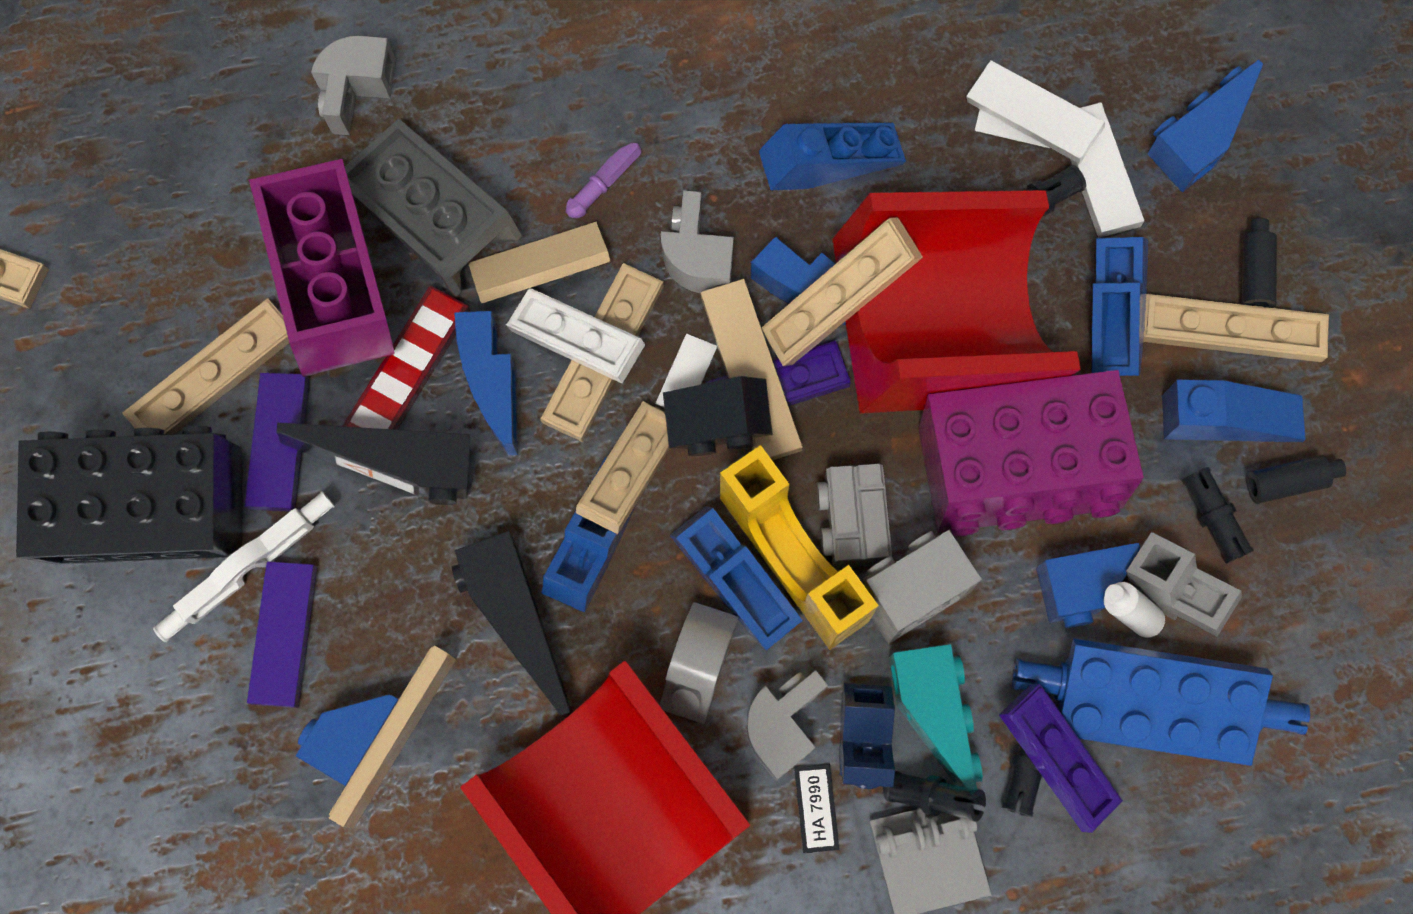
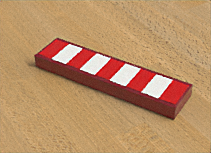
M430 285L393 343L395 354L386 356L342 426L398 430L456 336L454 313L470 312L469 306Z

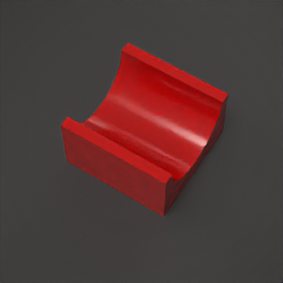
M1046 190L868 194L832 239L836 263L889 218H899L923 258L845 321L860 414L924 410L928 394L1067 377L1081 370L1077 351L1053 352L1043 342L1034 324L1029 304L1027 286L1029 252L1037 225L1044 213L1049 209Z
M623 661L610 671L608 678L600 688L552 730L506 762L485 773L476 774L460 786L463 793L551 914H641L750 827L748 821L626 661Z

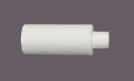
M1118 582L1106 589L1104 605L1110 614L1141 637H1153L1160 633L1165 624L1163 611L1133 585L1127 582Z

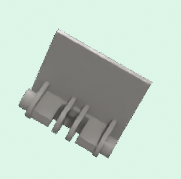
M921 808L870 821L894 914H920L992 896L974 834L977 831L976 822L946 813H941L938 816L923 813Z

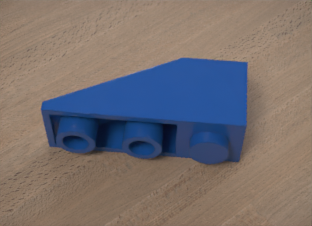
M1257 60L1245 70L1240 66L1232 70L1220 82L1219 86L1221 88L1212 95L1207 91L1203 92L1187 107L1188 113L1179 120L1174 116L1170 117L1153 133L1156 140L1147 154L1181 192H1184L1213 170L1229 149L1262 69L1263 63L1260 60Z
M894 123L784 124L759 150L770 190L810 189L900 166L906 162Z

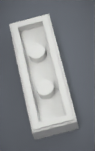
M991 60L966 96L968 103L1081 164L1105 128V121Z
M1102 103L1080 108L1105 121L1104 130L1081 164L1070 159L1072 165L1077 166L1085 177L1087 186L1082 191L1098 238L1141 227L1144 223V218Z
M532 288L527 290L506 324L511 332L620 383L624 382L645 347L641 338Z

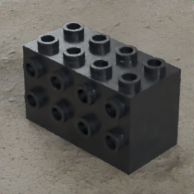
M185 426L182 427V434L164 435V429L136 428L134 429V436L116 437V431L88 430L86 431V438L68 439V433L47 431L37 433V440L19 441L17 558L55 565L228 558L242 547V447L227 440L224 434L212 433L211 427Z

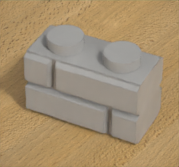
M883 465L840 466L826 469L825 482H817L818 509L827 510L829 528H821L823 556H831L832 566L835 569L845 568L848 565L851 568L874 566L885 558L892 556Z

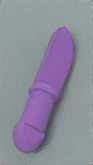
M630 143L620 148L604 163L595 175L590 176L589 182L573 199L570 198L568 200L566 213L569 217L577 219L586 214V210L602 193L607 192V187L611 186L640 156L641 148L639 144Z

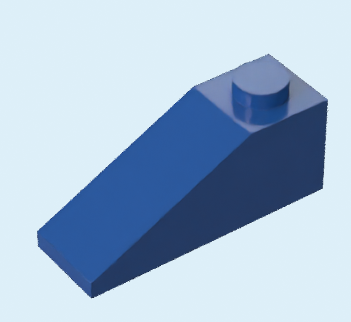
M1176 380L1162 395L1164 440L1305 441L1303 397L1301 395L1219 380Z

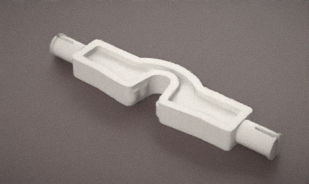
M321 491L319 495L300 510L297 508L291 510L258 538L231 554L207 579L174 604L175 610L156 626L152 627L156 635L162 641L167 642L188 623H197L245 585L243 576L255 567H266L267 561L274 562L292 545L314 528L313 523L331 508H334L335 505Z

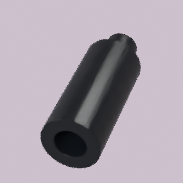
M1256 218L1251 220L1250 233L1243 236L1242 305L1274 308L1277 305V235L1269 232L1268 219Z
M1324 455L1248 471L1246 483L1251 499L1254 503L1259 504L1330 488L1333 484V479L1346 476V466L1342 459L1328 461Z

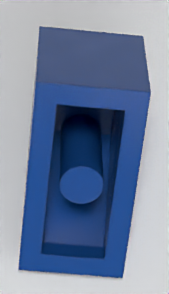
M1139 543L1053 558L1042 562L1036 570L1049 623L1064 621L1065 628L1093 623L1092 615L1105 609L1104 596L1106 589L1110 585L1124 580L1127 575L1126 570L1140 550Z
M389 694L322 713L318 720L312 719L302 731L298 740L301 748L296 757L346 786L399 699Z

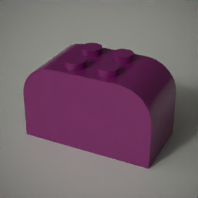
M343 159L250 179L249 182L289 343L302 377L394 355L395 352Z

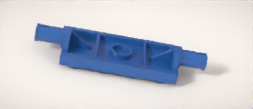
M1073 638L1070 655L1066 662H1060L1059 666L1023 661L1017 658L1014 666L1017 672L1013 671L1012 677L1013 690H1025L1030 684H1041L1047 694H1053L1055 699L1059 700L1058 710L1079 739L1252 766L1259 733L1263 728L1304 735L1307 732L1308 726L1301 724V721H1310V708L1308 704L1268 699L1273 678L1268 668Z

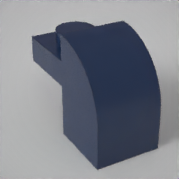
M843 684L839 746V775L842 776L843 784L855 785L862 789H874L879 786L893 787L895 766L892 736L895 705L892 686Z

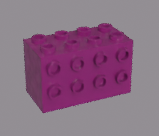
M1119 370L928 394L918 430L938 533L950 530L953 536H967L980 530L979 527L998 525L1000 530H1013L1027 524L1026 521L1045 519L1047 524H1059L1073 519V515L1091 513L1093 518L1110 517L1120 512V509L1125 506L1144 479Z

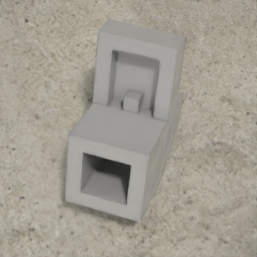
M368 36L345 37L328 45L316 58L311 73L320 89L318 99L319 115L324 117L332 134L350 135L356 96L390 98L396 58L388 38Z
M683 191L682 207H673L672 232L661 231L662 254L666 270L680 286L697 293L731 283L734 237L701 235V192Z
M1152 532L1126 570L1129 583L1163 611L1164 615L1173 620L1180 617L1218 637L1242 598L1241 590L1197 569L1194 553Z
M693 602L682 627L665 679L667 681L660 702V707L663 711L705 724L718 679L729 652L738 616Z
M816 670L807 678L802 672H799L779 689L784 696L779 701L765 686L757 694L750 707L747 720V736L750 747L775 781L780 779L816 748L792 719L828 687Z

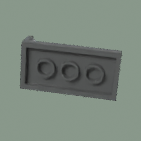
M397 119L345 166L353 198L439 275L455 297L461 294L462 267L487 244L517 242L522 237L510 214L503 206L400 119Z

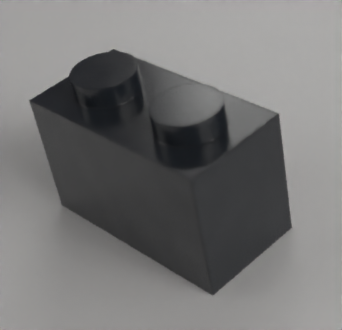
M738 376L663 392L669 448L688 449V456L715 454V446L726 443L727 449L749 448L755 446V438L773 435L766 379Z

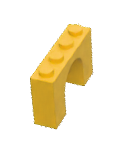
M760 445L720 472V499L825 645L831 650L868 624L879 605L849 565L838 572L813 544L796 518L788 501L790 484Z

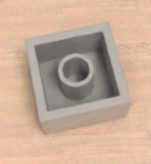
M950 530L938 537L935 536L933 531H930L908 546L910 550L902 555L904 558L895 562L892 556H889L867 571L869 575L863 579L864 586L879 605L872 619L888 644L966 597L982 580Z

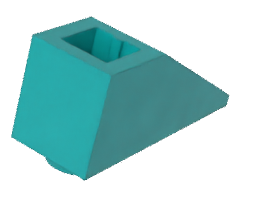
M951 644L893 653L889 657V665L896 706L954 784L977 789L976 782H982L983 775L979 755L977 752L971 753L967 733H973L974 725L969 704H962L958 685L965 684L961 657L953 656Z

